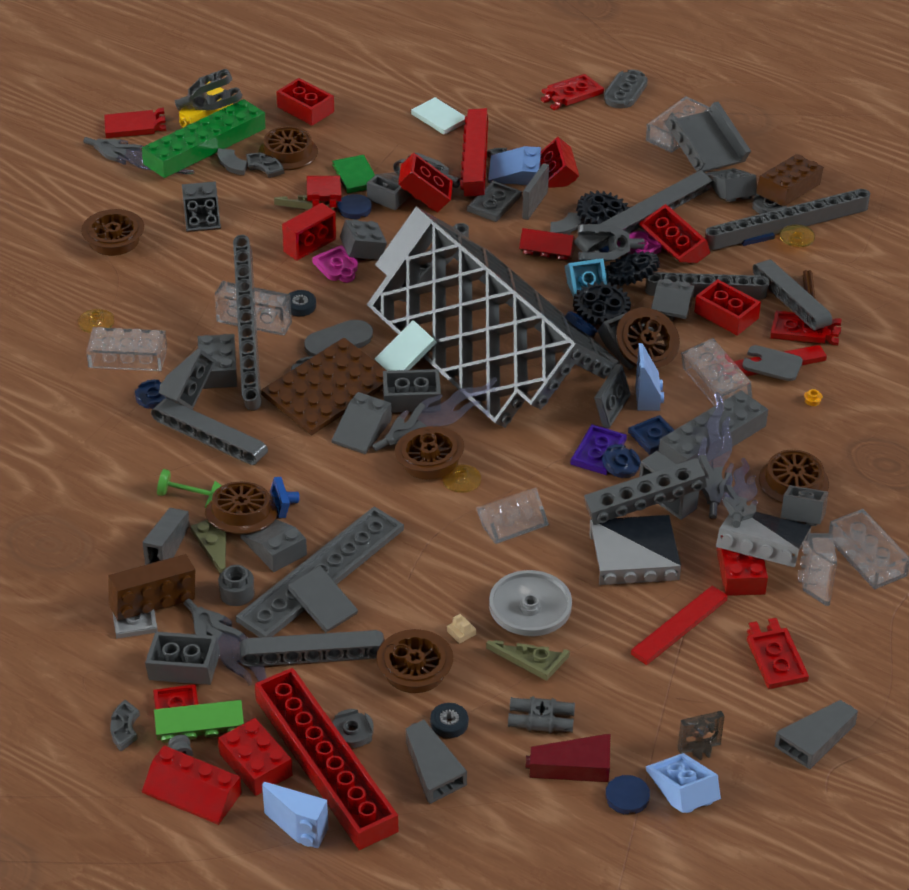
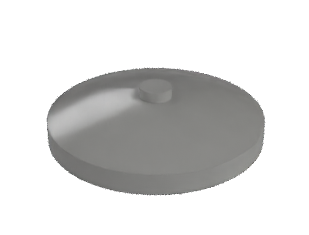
M524 570L504 576L493 586L489 597V608L493 619L507 631L523 636H540L554 632L566 623L572 610V597L568 587L557 577L541 571Z

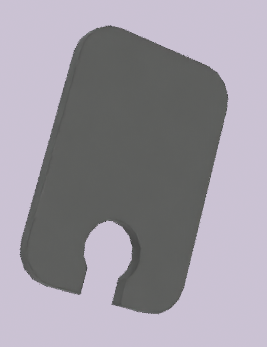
M754 345L749 348L747 355L758 356L762 360L755 362L745 358L743 368L762 375L793 381L799 373L803 360L797 355Z

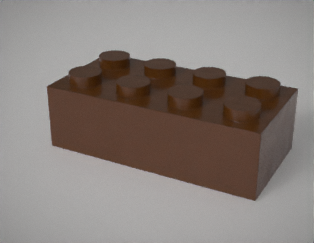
M795 154L759 176L756 194L786 206L820 185L824 167L815 161L804 158L802 155Z
M187 554L110 574L108 575L109 606L117 621L140 615V613H149L153 609L155 611L180 604L187 599L194 600L196 570Z

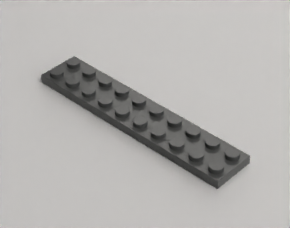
M374 506L236 616V622L258 637H273L305 611L304 607L288 590L290 583L321 566L337 585L404 530V524Z

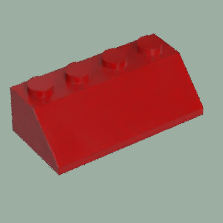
M666 204L639 223L642 229L679 262L698 263L710 254L707 240Z
M165 745L152 760L142 788V793L217 825L221 823L242 794L240 776Z

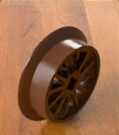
M283 126L275 128L265 135L264 142L259 147L258 153H264L266 156L276 158L284 170L304 167L313 162L317 157L318 148L306 130L294 126Z
M110 209L100 211L87 218L82 225L81 232L84 239L89 242L90 247L95 252L102 255L116 256L128 253L138 245L139 237L144 231V222L140 216L131 211Z
M636 308L627 312L618 323L616 335L619 350L623 357L632 365L637 367L639 343H643L656 368L669 364L678 354L680 347L678 331L674 323L663 313L651 308ZM648 327H652L654 331L651 332Z
M438 426L422 427L410 431L400 438L395 446V456L399 463L404 466L406 472L415 478L425 480L438 479L453 472L464 452L462 437L451 429Z
M784 450L776 453L761 469L759 474V484L762 490L770 498L780 503H783V497L789 485L827 492L829 489V479L821 461L814 455L801 450Z
M240 481L227 483L216 489L212 500L206 506L205 516L211 525L222 531L243 534L260 531L271 525L276 519L277 509L270 500V495L265 488L255 483Z
M421 629L404 630L391 635L381 644L377 652V664L382 674L393 687L407 693H423L437 687L450 671L454 658L453 651L445 639L433 632Z

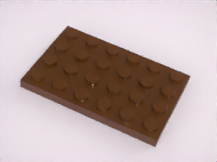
M342 338L261 389V395L312 436L344 415L349 402L357 392L373 396L382 390L383 371L387 370L346 338Z

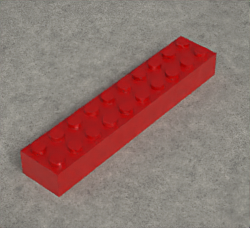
M292 667L255 683L256 702L322 798L327 800V805L358 850L398 833V814Z

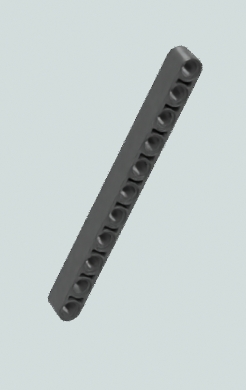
M700 170L600 223V225H614L627 233H631L640 228L639 223L663 205L666 204L673 210L708 191L714 181ZM579 235L574 244L583 253L594 252L607 246L609 237Z
M857 189L712 226L706 229L705 239L709 249L716 250L743 243L745 239L772 232L778 234L863 212L868 209L870 192L866 189Z
M238 235L233 240L241 390L245 407L250 411H254L261 406L253 258L249 238L246 235Z

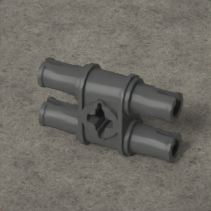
M535 696L530 697V699L511 697L510 711L529 713L528 715L509 713L508 727L527 728L529 732L532 730L546 731L550 734L553 731L573 733L574 719L558 718L555 715L574 717V702H560L554 698L540 699L535 698Z

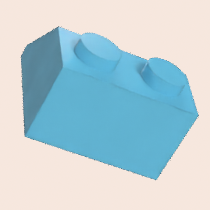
M603 258L573 262L565 265L567 284L573 298L574 294H577V290H581V286L587 288V283L594 285L596 281L599 285L603 281L604 285H607Z

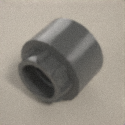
M231 565L219 575V594L224 603L231 606H242L253 599L255 594L254 577L250 570L241 565Z

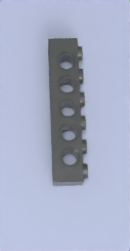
M694 458L584 495L586 508L594 525L604 523L610 519L622 517L628 513L643 510L646 507L661 504L664 501L679 498L694 491H700L707 487L706 476L698 458Z

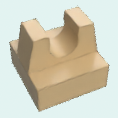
M459 614L453 617V622L447 626V632L460 644L475 636L476 628Z

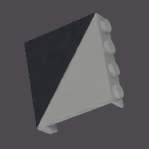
M756 512L752 518L741 521L740 527L735 528L732 525L733 519L729 514L719 528L716 547L795 567L801 546H807L812 526Z
M669 515L613 518L595 525L590 519L589 534L590 539L594 540L599 565V585L680 580L681 563Z

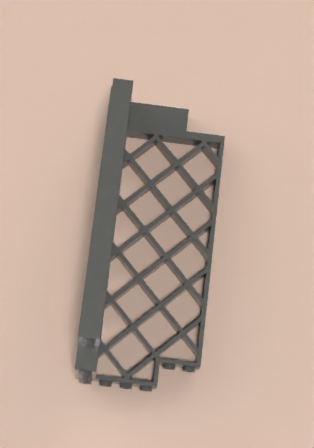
M415 207L375 264L387 276L369 300L367 306L398 334L412 320L419 326L423 323L432 322V338L437 343L423 357L433 367L439 369V372L494 423L506 427L511 422L513 416L522 407L525 400L530 405L541 410L548 403L552 394L559 388L566 375L570 373L574 364L603 379L609 376L616 364H620L619 360L593 338L570 323L560 310L489 250L469 240L456 228L418 207ZM432 243V251L425 252ZM453 257L459 261L458 274L446 276V258ZM432 262V280L420 283V265ZM406 279V287L400 288ZM480 280L486 285V297L472 300V281ZM459 285V304L446 307V288ZM432 292V310L420 313V294ZM406 298V317L394 320V301ZM506 303L513 308L514 321L499 324V305ZM486 308V328L472 331V311ZM459 315V334L446 337V318ZM534 327L542 333V346L527 349V329ZM514 332V352L500 355V335ZM486 339V359L473 361V342ZM459 345V365L446 368V348ZM563 352L564 355L556 365L555 354ZM542 357V378L528 380L527 360ZM514 363V384L500 387V366ZM486 370L487 390L473 393V372ZM538 389L533 397L528 394V391ZM511 395L500 410V397Z

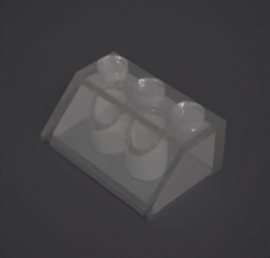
M537 487L476 507L482 527L495 544L549 525Z
M808 533L807 541H803L804 556L800 558L802 570L798 571V582H802L804 592L825 606H830L837 566L833 534Z

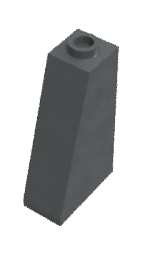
M169 508L143 541L145 565L175 556L190 526L188 511Z
M839 700L779 730L776 734L774 747L808 769H811L856 725L858 710Z
M425 720L414 723L406 728V745L429 804L467 785L466 769Z

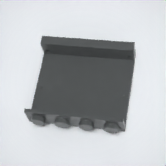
M714 102L707 112L677 118L672 112L665 123L696 172L700 170L706 172L745 162L751 152L719 102Z

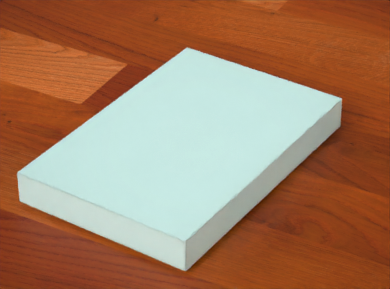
M433 98L411 109L413 116L443 135L465 124V116L437 98Z
M412 320L375 360L387 371L410 370L437 342Z

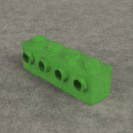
M241 700L154 709L157 741L161 740L164 743L169 742L172 737L177 735H185L190 740L202 735L212 738L220 733H228L244 724Z

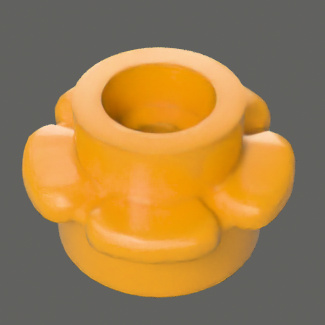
M811 389L804 394L805 402L809 406L819 405L823 398L822 394L815 389Z

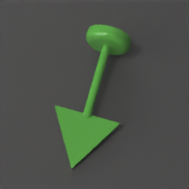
M163 469L158 481L157 495H166L169 487L209 495L205 505L206 508L212 500L213 493L222 485L215 481L211 491L170 482V471Z

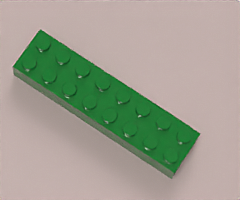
M245 99L240 100L142 147L143 164L161 177L166 178L217 153L218 148L225 149L266 129L265 112Z

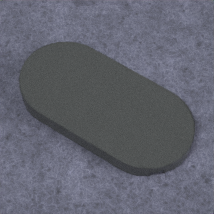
M633 69L627 70V72H619L604 93L605 103L614 108H628L634 105L647 86L648 79L645 77V74Z
M349 320L325 328L307 336L304 342L305 352L310 357L315 356L342 338H346L357 348L366 346L371 342V338H373V328L362 320Z

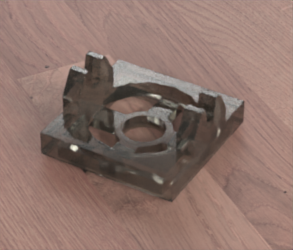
M717 711L681 720L678 740L679 753L692 752L693 756L699 760H702V753H705L710 758L712 747L721 745L725 718L723 712ZM708 732L714 733L711 737L703 739V736ZM687 737H695V741L688 742L686 740Z

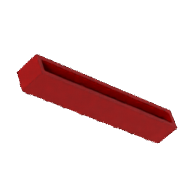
M487 108L468 109L467 116H465L460 188L464 190V196L485 195L489 124Z

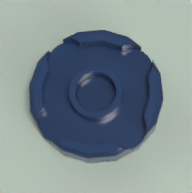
M360 194L346 195L341 198V201H338V211L343 217L348 219H360L364 215L366 217L372 209L370 199Z
M572 311L566 313L565 318L575 327L591 337L596 335L597 329L584 321L581 316Z
M153 379L138 385L139 388L135 390L136 402L144 408L153 409L165 399L164 396L158 393L162 382Z
M614 444L609 446L603 454L602 462L608 472L620 478L635 476L641 464L638 454L631 448L630 450L625 448V445Z
M621 775L608 783L606 787L607 803L614 811L621 814L629 815V812L640 813L649 803L650 789L638 777Z

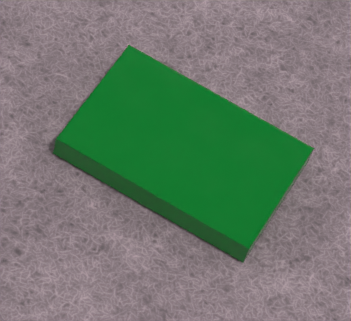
M365 155L332 161V165L337 175L340 176V181L346 193L367 190V182L375 176Z

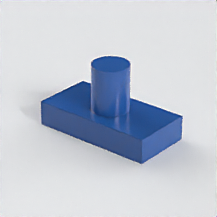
M274 477L270 489L271 497L276 506L278 518H286L290 503H299V492L286 491L282 477Z

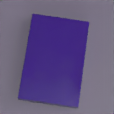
M591 424L571 458L570 465L607 475L608 471L602 462L603 454L611 445H624L627 435Z

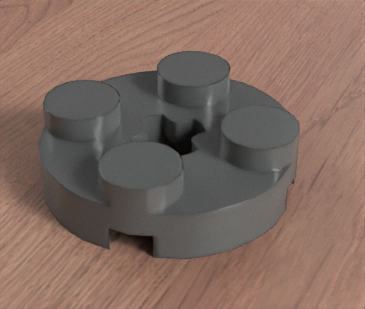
M758 194L755 195L752 206L753 210L759 214L787 207V205L782 206Z
M347 709L336 714L335 719L331 721L350 748L361 747L372 741L374 733L373 720L366 713L363 715L358 713L356 709ZM352 726L356 730L350 731L349 727Z

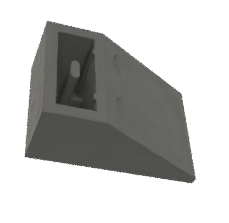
M395 172L376 174L367 182V198L393 210L400 207L412 194L407 190H403L398 185L399 175Z
M216 181L182 184L186 231L221 229Z

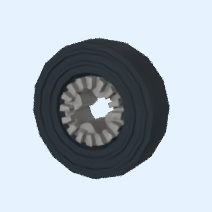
M292 291L285 297V309L287 313L293 316L310 315L316 309V297L309 291Z
M456 703L440 704L431 712V728L440 737L456 738L462 735L468 728L469 717L467 711Z

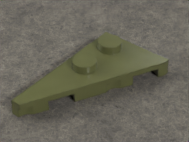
M298 195L296 200L282 196L274 198V205L301 208L307 211L312 208V201H307V195ZM319 201V204L323 203L332 210L335 208L329 206V201Z
M208 520L190 526L192 534L221 574L226 569L227 532L214 527Z
M488 640L486 642V649L546 681L570 655V651L567 649H563L562 653L549 651V647L543 646L536 647L534 645L517 643V647L504 645V641Z

